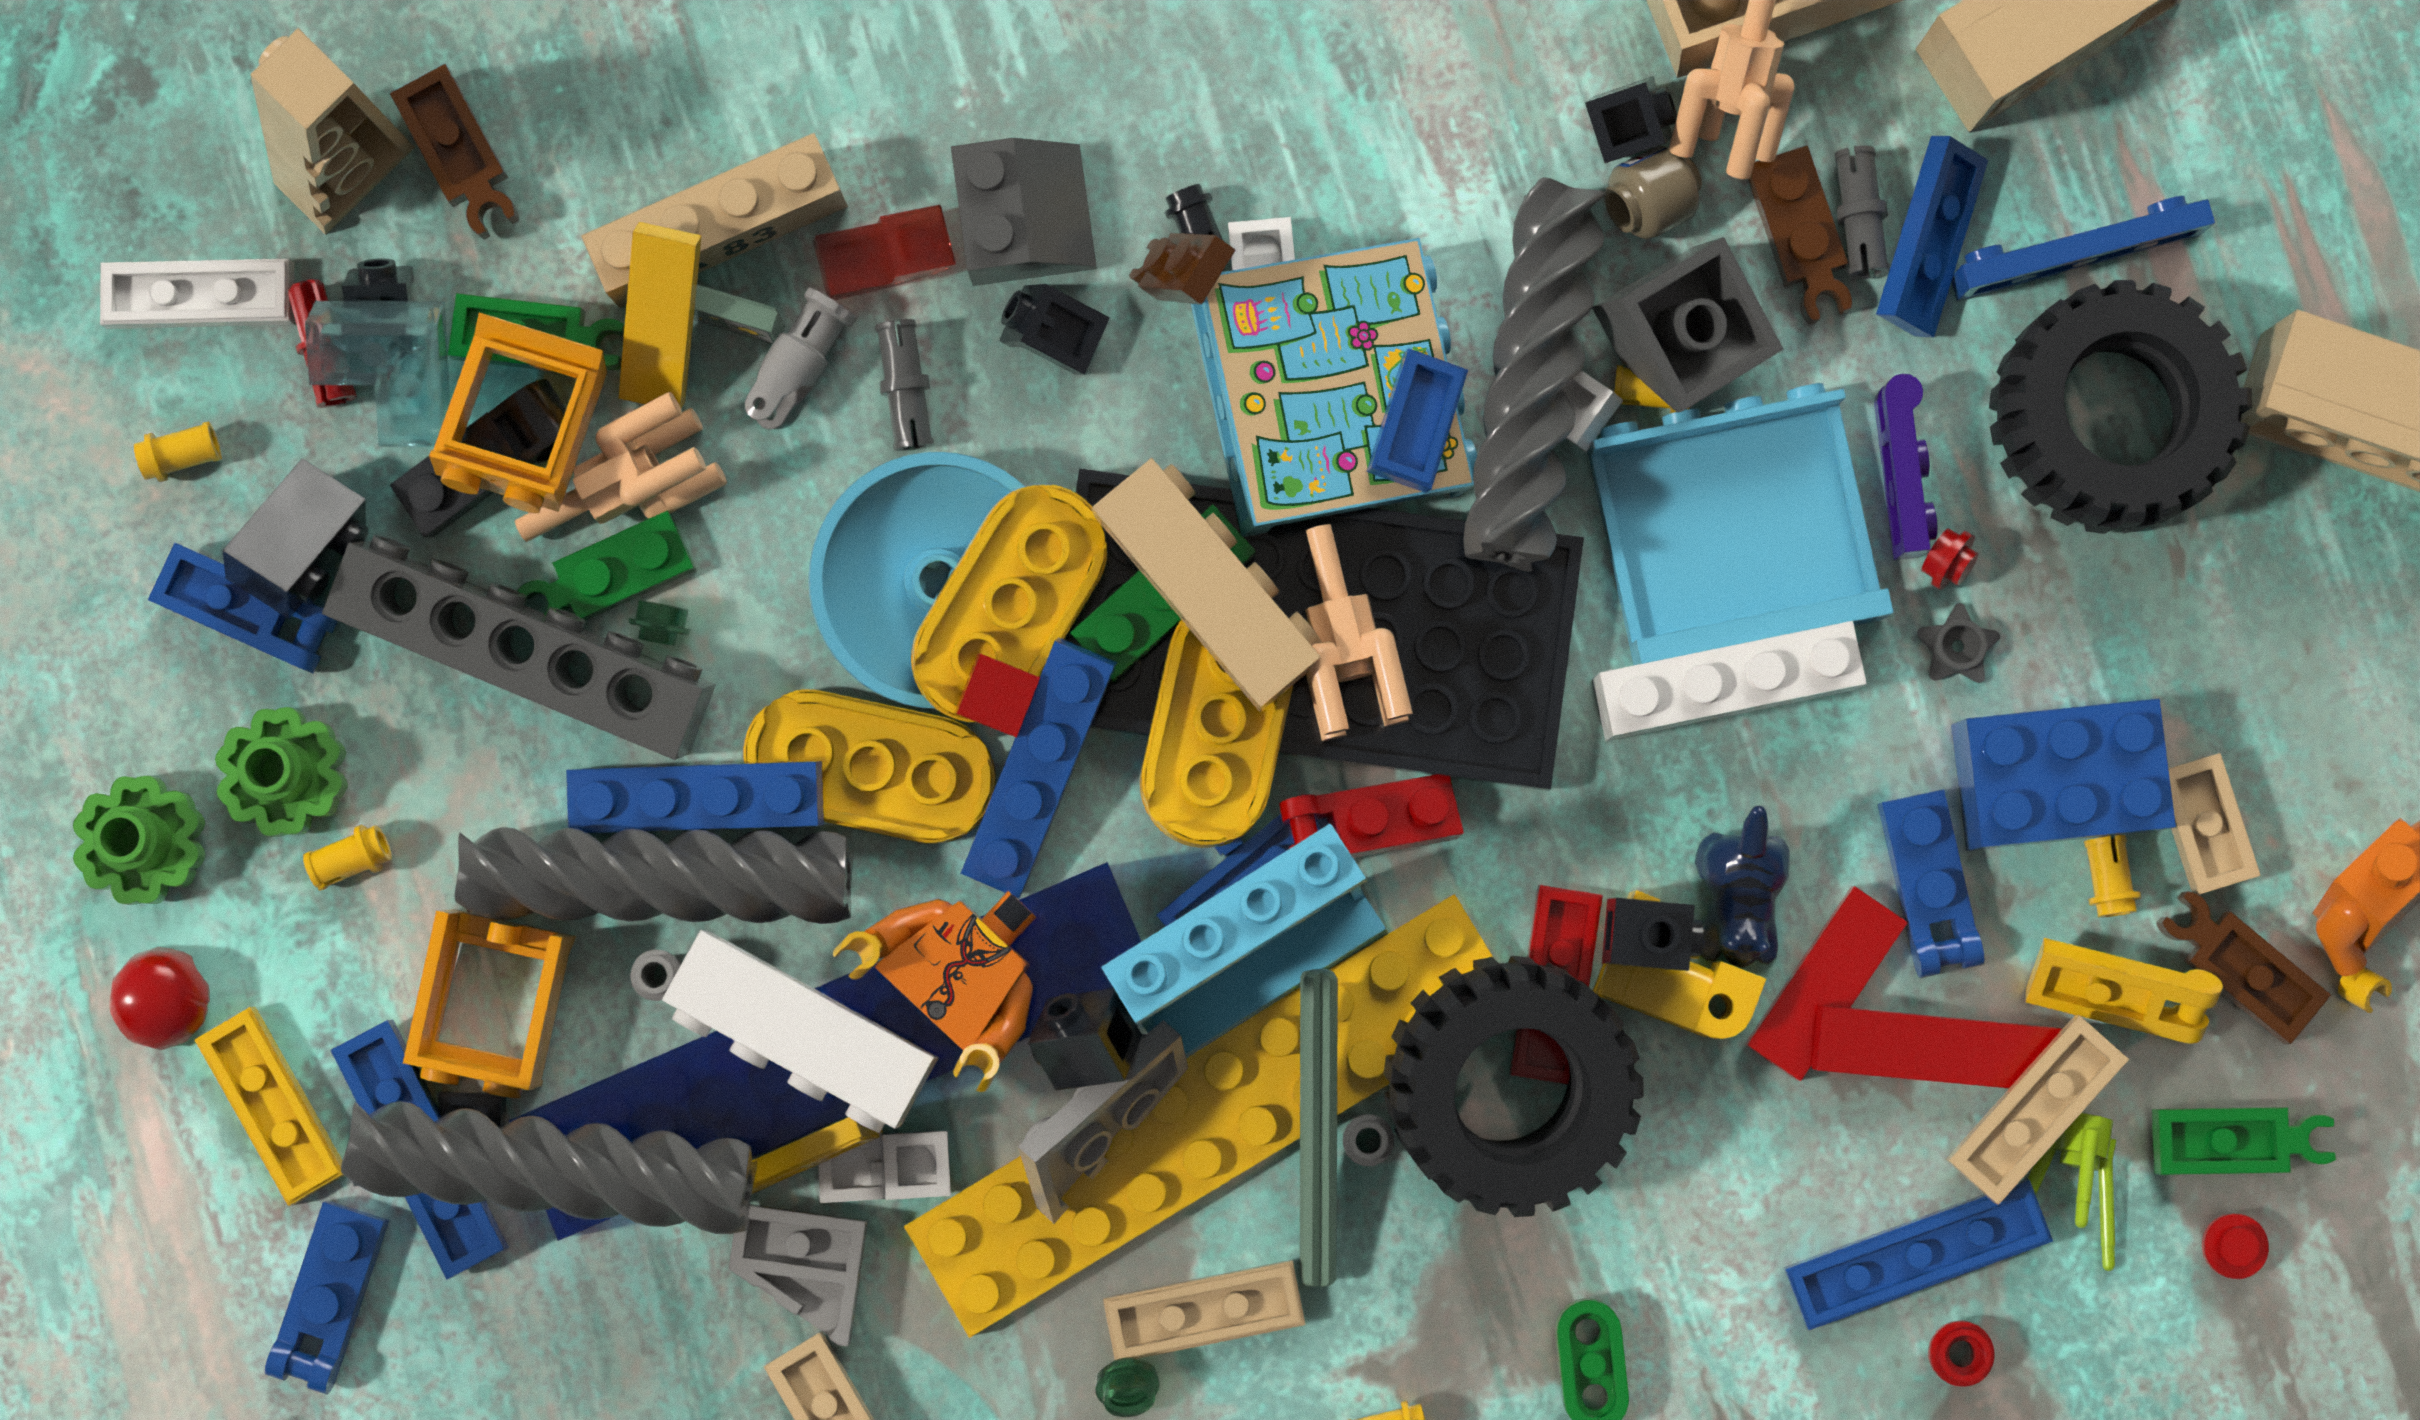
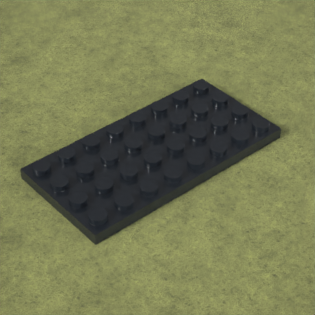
M1079 468L1076 493L1093 507L1130 475ZM1190 484L1196 494L1188 501L1200 515L1211 505H1214L1241 534L1231 489ZM1373 508L1276 525L1267 533L1244 537L1256 551V555L1244 567L1247 569L1254 562L1257 563L1278 588L1279 593L1272 600L1283 613L1290 618L1295 612H1298L1308 622L1305 610L1323 603L1306 530L1316 526L1331 524L1348 596L1367 594L1376 629L1385 628L1394 635L1413 712L1412 715L1408 716L1409 721L1384 727L1372 674L1355 680L1338 682L1349 729L1346 730L1347 735L1344 737L1322 741L1305 674L1293 685L1278 754L1421 774H1437L1450 776V778L1550 791L1584 537L1556 533L1557 543L1554 552L1549 559L1532 562V571H1523L1499 562L1467 558L1463 542L1466 521ZM1103 526L1101 527L1105 534L1107 547L1105 569L1098 584L1064 640L1078 646L1080 644L1071 636L1070 632L1139 571ZM1176 627L1116 682L1110 680L1091 728L1149 736L1168 648Z

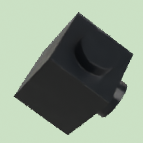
M1654 76L1595 95L1585 102L1604 163L1665 144L1672 137L1670 125L1675 124L1677 118L1675 104L1667 86L1660 89L1657 88Z
M1617 897L1607 899L1602 964L1689 971L1690 958L1699 959L1703 944V921L1694 919L1695 905Z
M1109 988L1077 994L1065 993L1047 998L1035 1028L1031 1032L1028 1045L1034 1060L1042 1066L1057 1091L1125 1081L1142 1034L1115 989Z

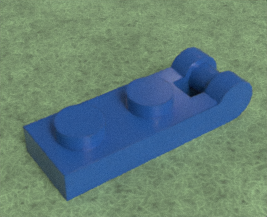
M175 542L148 598L149 601L312 674H314L321 659V656L316 653L326 631L333 634L338 623L337 620L323 615V608L314 604L306 605L302 603L292 615L303 620L293 643L283 640L277 636L286 617L225 578L224 564Z
M1944 789L1877 804L1903 919L1908 922L1905 928L1917 975L1919 978L1940 974L1941 967L1959 963L1964 969L1984 965L1983 945L1975 926ZM1949 920L1953 939L1934 942L1929 924Z
M332 1201L322 1203L277 1340L273 1344L266 1361L265 1375L283 1381L288 1376L307 1381L308 1389L326 1395L330 1393L339 1374L390 1220ZM305 1334L324 1340L317 1357L299 1351Z

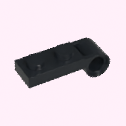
M540 379L522 387L491 411L486 412L466 427L461 443L529 464L542 463L549 460L567 408L547 379ZM429 456L390 484V487L423 537H435L494 492L479 488L478 494H467L447 487L440 481L442 476L435 474Z

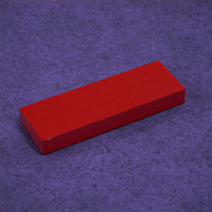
M1538 885L1527 957H1530L1538 965L1545 966L1547 963L1562 968L1575 979L1582 981L1589 987L1603 895ZM1528 1028L1516 1029L1509 1075L1568 1084L1570 1078L1569 1063L1560 1045L1549 1035L1539 1030Z
M1851 886L1744 1045L1796 1081H1801L1812 1066L1817 1005L1851 1008L1908 922L1856 886Z

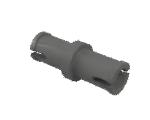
M1864 145L1854 146L1855 156H1850L1848 148L1841 149L1835 153L1842 205L1836 208L1838 224L1845 226L1850 266L1848 271L1849 277L1852 279H1870L1869 269L1875 271L1876 277L1886 275L1890 270L1889 263H1887L1882 220L1888 217L1887 202L1879 197L1875 148Z
M900 319V324L896 325L899 346L894 320L875 325L885 379L879 382L881 396H887L894 451H907L909 447L913 446L910 424L912 426L915 449L934 445L925 398V390L930 389L929 376L922 374L915 319Z

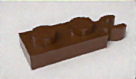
M443 64L391 92L390 95L447 201L452 207L466 200L469 201L466 218L472 230L483 240L490 237L489 231L483 223V217L486 211L493 207L501 208L512 224L518 222L519 214L514 203L504 193L493 188L494 185L509 177L447 65Z
M1808 145L1778 154L1773 162L1756 161L1748 182L1784 287L1802 282L1805 293L1801 298L1800 310L1804 320L1809 325L1817 323L1820 319L1819 310L1816 307V298L1820 295L1832 297L1836 302L1840 315L1848 313L1852 307L1850 291L1845 284L1834 279L1832 274L1834 271L1845 268L1848 261Z
M1170 233L1168 238L1153 239L1149 242L1146 248L1150 251L1144 260L1143 266L1139 269H1132L1129 278L1138 283V287L1157 300L1202 305L1234 254L1235 249L1216 235Z
M2190 891L2181 892L2177 899L2190 909V923L2182 928L2172 919L2161 917L2156 922L2160 932L2172 940H2187L2195 946L2184 962L2192 969L2204 970L2217 976L2223 985L2222 994L2280 1042L2292 1044L2331 994L2231 911L2223 912L2219 919L2214 922L2210 919V909L2201 896Z

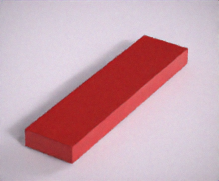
M1817 1005L1811 1069L1837 1073L2010 1088L2063 1028Z

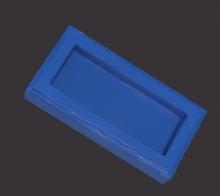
M1410 348L1403 353L1366 472L1424 493L1432 489L1468 369Z

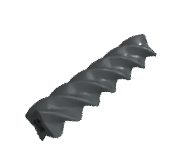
M1543 177L1524 196V200L1518 209L1512 236L1515 258L1507 272L1503 289L1505 319L1499 327L1494 342L1493 364L1496 378L1489 388L1484 404L1483 422L1486 439L1479 449L1474 466L1473 482L1476 500L1470 508L1464 527L1463 542L1467 558L1499 562L1523 571H1532V562L1549 559L1555 550L1557 543L1556 531L1544 510L1560 496L1567 480L1565 469L1554 448L1570 434L1576 421L1575 409L1563 387L1579 374L1584 367L1586 359L1584 348L1572 327L1585 317L1594 305V290L1581 268L1603 247V230L1593 215L1591 208L1606 195L1604 191L1573 188L1551 178Z
M509 827L493 829L482 835L474 843L462 833H459L458 837L459 867L454 895L455 902L466 908L467 913L473 912L486 918L498 920L517 919L534 912L551 919L563 921L580 920L597 913L612 919L628 922L643 921L661 914L687 922L710 921L726 914L752 923L774 922L790 915L817 924L837 923L851 918V881L854 853L853 849L849 851L847 837L836 832L821 831L812 833L794 845L776 833L763 830L748 832L731 844H728L722 838L709 831L697 829L685 831L666 844L653 834L640 829L622 830L609 837L602 844L590 834L575 828L556 830L538 843L525 833Z
M404 1101L391 1102L371 1114H368L355 1102L352 1110L350 1137L341 1164L342 1174L353 1182L354 1187L360 1186L371 1193L385 1197H407L425 1193L438 1201L461 1205L490 1200L503 1208L517 1212H536L555 1207L568 1215L581 1219H604L621 1214L635 1223L649 1227H667L686 1221L700 1230L714 1234H734L747 1230L751 1194L757 1171V1160L752 1162L751 1146L733 1138L716 1139L696 1149L678 1134L662 1130L650 1132L630 1142L618 1130L600 1123L586 1124L565 1136L554 1124L541 1117H520L499 1128L481 1112L468 1108L452 1111L434 1122L422 1109Z

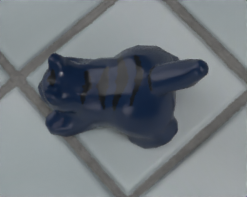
M1760 805L1753 807L1746 817L1741 835L1725 836L1721 833L1713 832L1705 837L1698 846L1695 865L1699 877L1706 881L1711 893L1708 913L1703 923V944L1700 955L1706 961H1715L1722 953L1730 964L1743 968L1753 964L1756 960L1762 964H1770L1777 959L1778 937L1775 923V899L1789 878L1790 850L1786 842L1779 836L1767 837L1769 827L1767 811Z

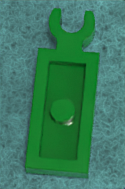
M456 293L448 356L453 360H466L475 334L479 312L600 349L602 340L608 335L624 336L625 325L618 320L605 318L594 322L590 327L584 326L586 312L581 307ZM495 353L492 354L489 363L537 369L528 363ZM604 354L607 370L621 369L622 358L620 356Z
M667 510L552 562L559 580L550 584L541 580L529 581L520 586L517 591L525 594L527 599L538 594L545 595L548 600V609L549 607L566 610L572 607L575 615L588 620L696 571V567L672 514Z
M2288 1107L2152 1109L2154 1174L2291 1173L2290 1154H2295L2299 1159L2308 1163L2328 1164L2336 1160L2335 1152L2315 1151L2310 1146L2309 1135L2317 1127H2333L2334 1118L2326 1115L2310 1114L2299 1118L2292 1126H2289Z

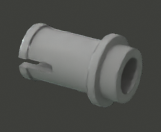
M654 949L644 952L637 957L631 968L630 978L633 988L638 995L647 1000L661 1001L682 962L667 951ZM662 964L666 969L667 978L664 984L659 987L654 981V972Z

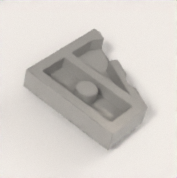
M750 1204L747 1230L733 1234L728 1269L752 1286H758L771 1295L775 1302L795 1316L799 1315L829 1336L828 1339L837 1345L848 1347L851 1344L868 1220Z

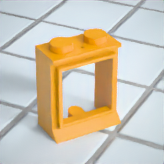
M479 312L470 349L434 449L429 454L435 474L442 476L440 481L449 488L467 494H478L479 488L504 495L503 501L506 504L525 512L539 513L541 507L559 512L607 375L603 350ZM493 353L528 363L539 370L554 371L577 378L546 468L461 443Z
M454 909L436 911L403 1063L422 1067L420 1078L433 1082L458 1085L460 1076L483 1080L482 1091L503 1097L521 1098L522 1089L532 1090L541 1087L568 957L576 936L505 920L486 918L481 915ZM460 942L544 960L523 1059L438 1041Z

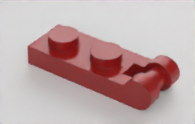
M1436 774L1321 795L1307 794L1292 797L1279 803L1282 821L1284 824H1290L1294 844L1289 846V849L1318 831L1316 820L1327 818L1328 824L1331 823L1353 858L1456 840L1464 834L1450 776Z

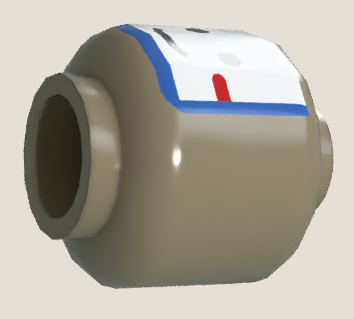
M1656 146L1613 168L1608 180V188L1605 190L1604 202L1606 210L1613 223L1625 233L1631 232L1634 236L1646 240L1657 237L1694 217L1699 206V191L1702 187L1701 175L1694 162L1689 158L1679 157L1670 153L1668 147Z

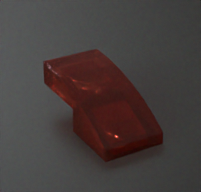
M941 204L880 216L875 224L816 235L813 241L826 295L833 300L897 286L949 270L956 265Z

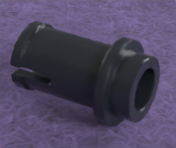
M1200 184L1185 187L1165 198L1169 209L1164 213L1167 219L1174 218L1180 233L1216 235L1223 240L1208 205L1213 198L1210 193L1204 194Z

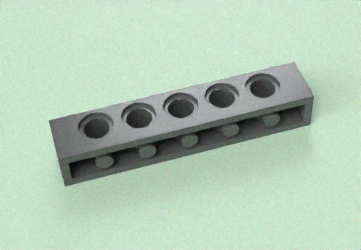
M374 535L371 542L348 543L322 611L323 615L673 760L689 755L716 684L700 678L703 670L701 667L670 655L666 656L664 663L641 654L644 647L643 643L620 633L608 631L606 638L583 630L585 624L583 618L562 609L549 607L547 614L543 615L544 613L524 605L527 599L525 594L496 583H491L488 590L466 581L468 571L442 560L432 559L430 566L407 557L410 547L396 540ZM402 578L407 579L413 584L417 594L416 604L410 612L402 610L395 600V587ZM460 602L467 604L475 615V627L468 637L456 630L452 620L453 611ZM518 626L528 630L534 640V651L527 661L518 658L510 645L511 635ZM576 650L585 653L593 664V675L586 685L576 682L569 672V659ZM633 675L645 678L652 688V700L646 709L633 705L627 696V684Z

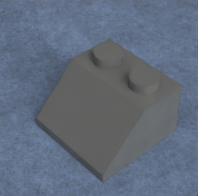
M1006 138L951 146L966 265L973 286L1097 269L1080 144Z
M1724 237L1691 247L1592 307L1621 363L1677 413L1686 410L1784 350Z

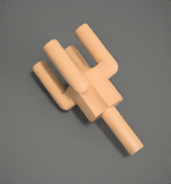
M1749 0L1743 25L1728 24L1721 29L1711 68L1694 69L1688 74L1669 146L1670 153L1679 157H1692L1698 138L1708 141L1718 140L1724 115L1727 112L1740 115L1726 173L1738 179H1749L1755 159L1764 162L1775 161L1795 87L1794 81L1789 75L1777 73L1785 43L1780 41L1774 32L1768 30L1776 0Z
M668 392L601 427L596 433V443L602 453L574 467V478L572 480L575 489L565 493L559 512L541 507L539 513H527L515 520L516 528L521 537L526 542H529L588 510L599 524H604L639 506L648 519L667 510L671 514L727 485L726 477L720 466L716 462L706 466L701 454L695 447L662 464H659L655 456L703 430L702 423L696 412L692 408L682 412L674 395Z
M1331 524L1316 526L1306 530L1323 603L1305 610L1309 625L1322 641L1311 645L1321 658L1308 669L1309 672L1306 674L1321 740L1329 741L1347 735L1346 730L1349 729L1338 682L1355 680L1371 674L1384 727L1409 721L1408 716L1412 715L1413 712L1394 635L1388 629H1376L1367 594L1348 596Z

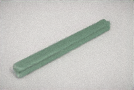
M1326 969L1307 970L1300 976V1277L1304 1285L1314 1287L1334 1284L1337 1272L1338 978L1333 971Z

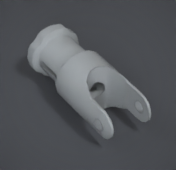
M810 287L804 294L807 303L788 333H780L764 357L758 372L757 381L745 400L747 414L751 418L756 419L760 426L768 430L780 427L793 407L799 404L813 389L828 365L825 356L844 326H852L857 319L853 313L842 305ZM758 399H762L756 409L755 402ZM776 410V417L772 420H768L767 418H769Z

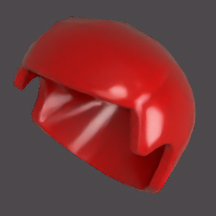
M158 946L132 956L113 978L109 1000L110 1013L116 1026L128 1040L135 1044L163 1050L185 1043L204 1024L208 1013L207 1005L210 1002L209 985L197 970L192 956L183 951Z

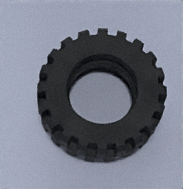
M2114 280L2106 288L2100 289L2096 284L2077 290L2065 300H2058L2028 325L2015 339V345L2003 356L1996 371L2000 376V381L1991 389L1989 409L1997 411V421L1990 426L1993 445L2003 444L2007 458L2000 462L2008 479L2018 474L2028 487L2021 495L2030 504L2036 507L2044 502L2053 508L2050 518L2066 526L2078 521L2085 523L2086 532L2106 534L2113 529H2121L2124 534L2144 530L2156 523L2161 524L2182 513L2209 496L2213 492L2212 487L2227 478L2237 463L2232 455L2234 451L2245 445L2250 426L2247 423L2241 422V416L2252 408V389L2248 387L2239 388L2237 377L2247 371L2241 352L2229 356L2222 341L2231 336V334L2220 320L2209 327L2199 318V315L2205 308L2203 305L2189 296L2178 304L2170 300L2172 289L2160 284L2151 283L2144 290H2138L2134 280ZM2098 352L2120 353L2143 363L2159 378L2170 400L2172 428L2167 445L2156 457L2139 465H2119L2098 457L2079 441L2067 419L2064 405V390L2068 375L2084 358Z
M1510 956L1508 963H1498L1493 957L1474 960V970L1461 974L1456 968H1453L1439 976L1443 986L1431 996L1423 989L1410 1003L1416 1010L1410 1021L1407 1023L1399 1019L1391 1036L1397 1044L1395 1054L1386 1055L1383 1074L1389 1081L1390 1090L1384 1093L1387 1112L1394 1120L1396 1125L1394 1130L1416 1165L1428 1180L1432 1179L1444 1194L1456 1202L1470 1201L1476 1211L1496 1215L1500 1207L1507 1208L1514 1217H1530L1535 1214V1205L1546 1203L1551 1211L1554 1212L1571 1205L1567 1193L1579 1186L1587 1195L1603 1184L1595 1175L1602 1166L1608 1162L1617 1169L1627 1154V1151L1619 1142L1624 1133L1636 1135L1641 1115L1633 1108L1634 1099L1644 1097L1643 1077L1634 1069V1064L1640 1057L1634 1040L1622 1029L1624 1023L1616 1012L1586 984L1575 979L1566 970L1547 963L1545 966L1538 965L1530 957ZM1528 1028L1536 1029L1549 1035L1564 1051L1569 1063L1570 1073L1566 1093L1554 1115L1539 1129L1517 1139L1489 1140L1473 1133L1462 1122L1456 1110L1454 1099L1459 1073L1471 1053L1489 1038L1508 1030Z

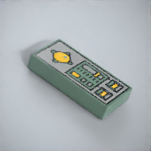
M697 284L694 310L695 321L771 344L775 342L780 333H783L785 324L776 308Z

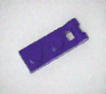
M1904 373L1892 377L1877 392L1874 399L1893 560L1919 558L1931 550L1930 540H1936L1938 533L1936 510L1932 502L1924 501L1922 478L1928 477L1930 470L1928 447L1924 439L1917 440L1913 414V409L1920 404L1923 398V387L1916 377Z

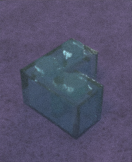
M315 301L305 322L309 385H375L378 446L434 447L450 404L445 301Z

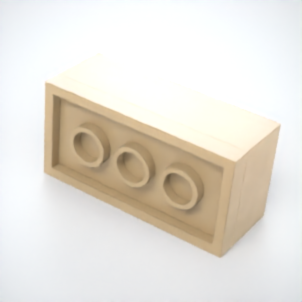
M1962 0L1939 14L1915 50L1970 133L2180 4L2182 0Z
M2298 309L2261 333L2243 387L2252 389V408L2241 416V422L2247 423L2250 426L2248 434L2420 492V350Z

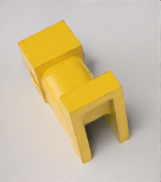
M1637 890L1629 892L1627 899L1658 902L1661 900ZM1690 961L1689 971L1602 964L1592 991L1601 998L1696 1035L1713 1039H1725L1736 1036L1747 1027L1752 1019L1766 978L1722 961L1712 962L1710 969ZM1714 995L1722 997L1726 1006L1725 1012L1718 1019L1711 1015L1708 1008L1709 1001Z

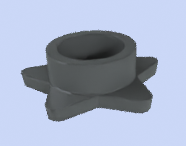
M1958 603L1954 606L1944 625L1921 627L1917 631L1918 638L1933 653L1929 670L1931 680L1937 681L1956 672L1976 683H1982L1985 680L1983 658L1986 652L1999 641L2000 634L1994 630L1981 628L1973 622L1963 604ZM1954 641L1962 642L1963 650L1961 652L1953 650L1952 644Z

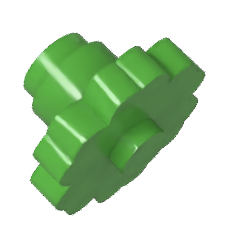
M290 707L276 710L260 709L253 715L251 729L234 727L227 732L224 745L215 756L217 767L227 775L217 787V796L227 806L232 819L248 824L256 822L259 831L264 835L281 837L287 834H306L311 827L313 816L327 818L336 812L339 799L343 797L348 788L347 779L341 772L336 770L346 757L345 747L336 739L331 726L320 721L307 722L300 710Z
M122 776L113 782L110 795L95 793L86 798L82 811L73 822L74 832L84 841L75 850L73 861L76 867L83 872L84 880L90 888L99 890L111 889V893L118 903L125 905L141 903L159 904L166 898L169 886H189L194 880L196 869L204 862L205 850L194 839L204 830L205 819L195 809V803L188 793L167 791L165 783L160 778L152 776H140L137 778Z

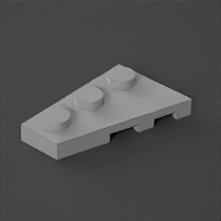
M1164 1020L1148 1034H1142L1125 1081L1078 1087L1072 1100L1052 1117H1045L1036 1122L1027 1132L1024 1141L1018 1146L1036 1207L1053 1224L1069 1208L1061 1198L1084 1172L1088 1177L1094 1179L1106 1165L1108 1160L1104 1155L1109 1150L1112 1138L1121 1128L1124 1130L1137 1128L1188 1069L1181 1035Z

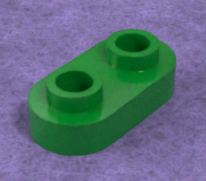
M1591 1298L1575 1300L1562 1309L1555 1324L1556 1349L1564 1409L1572 1420H1622L1629 1405V1391L1620 1321L1615 1312L1599 1300ZM1584 1319L1595 1320L1599 1328L1597 1337L1588 1343L1579 1341L1575 1334L1577 1324ZM1599 1384L1605 1389V1400L1598 1407H1588L1583 1402V1392L1589 1385Z

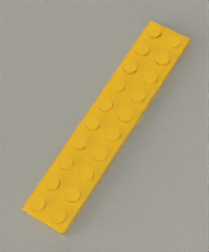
M1455 894L1329 969L1338 978L1337 1115L1389 1084L1383 1073L1386 1055L1395 1054L1397 1047L1396 1042L1391 1036L1399 1019L1408 1023L1416 1012L1415 1008L1410 1004L1423 989L1431 996L1443 986L1439 976L1453 968L1464 974L1474 970V960L1493 957ZM1300 987L1186 1058L1188 1064L1186 1072L1143 1122L1132 1130L1121 1128L1112 1138L1110 1148L1104 1155L1108 1162L1094 1179H1091L1083 1172L1061 1199L1069 1208L1055 1224L1037 1209L1021 1156L904 1226L969 1338L1300 1138Z

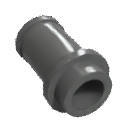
M1361 1115L1354 1118L1346 1126L1343 1133V1147L1347 1156L1353 1162L1362 1166H1375L1384 1162L1390 1156L1394 1147V1134L1390 1125L1383 1118L1375 1115ZM1364 1128L1375 1129L1379 1135L1378 1147L1370 1151L1360 1150L1356 1145L1357 1134Z

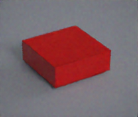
M978 653L954 713L1017 738L1040 677Z

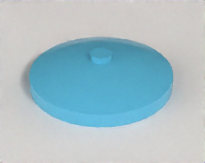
M923 452L906 455L872 469L850 485L834 502L817 532L812 547L808 574L809 598L812 613L824 643L839 664L859 683L890 700L921 708H934L920 692L913 676L911 650L914 637L989 511L1004 496L1025 487L1021 482L1003 469L972 456L949 452Z

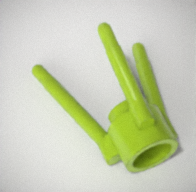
M2081 1113L2032 1167L2027 1179L2030 1180L2035 1195H2037L2056 1151H2060L2059 1164L2079 1168L2075 1225L2078 1228H2085L2088 1224L2094 1171H2098L2102 1266L2104 1270L2112 1271L2115 1268L2113 1158L2116 1139L2111 1138L2114 1121L2097 1115Z

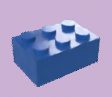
M2160 698L1966 718L1951 725L1966 851L2155 832L2176 827Z

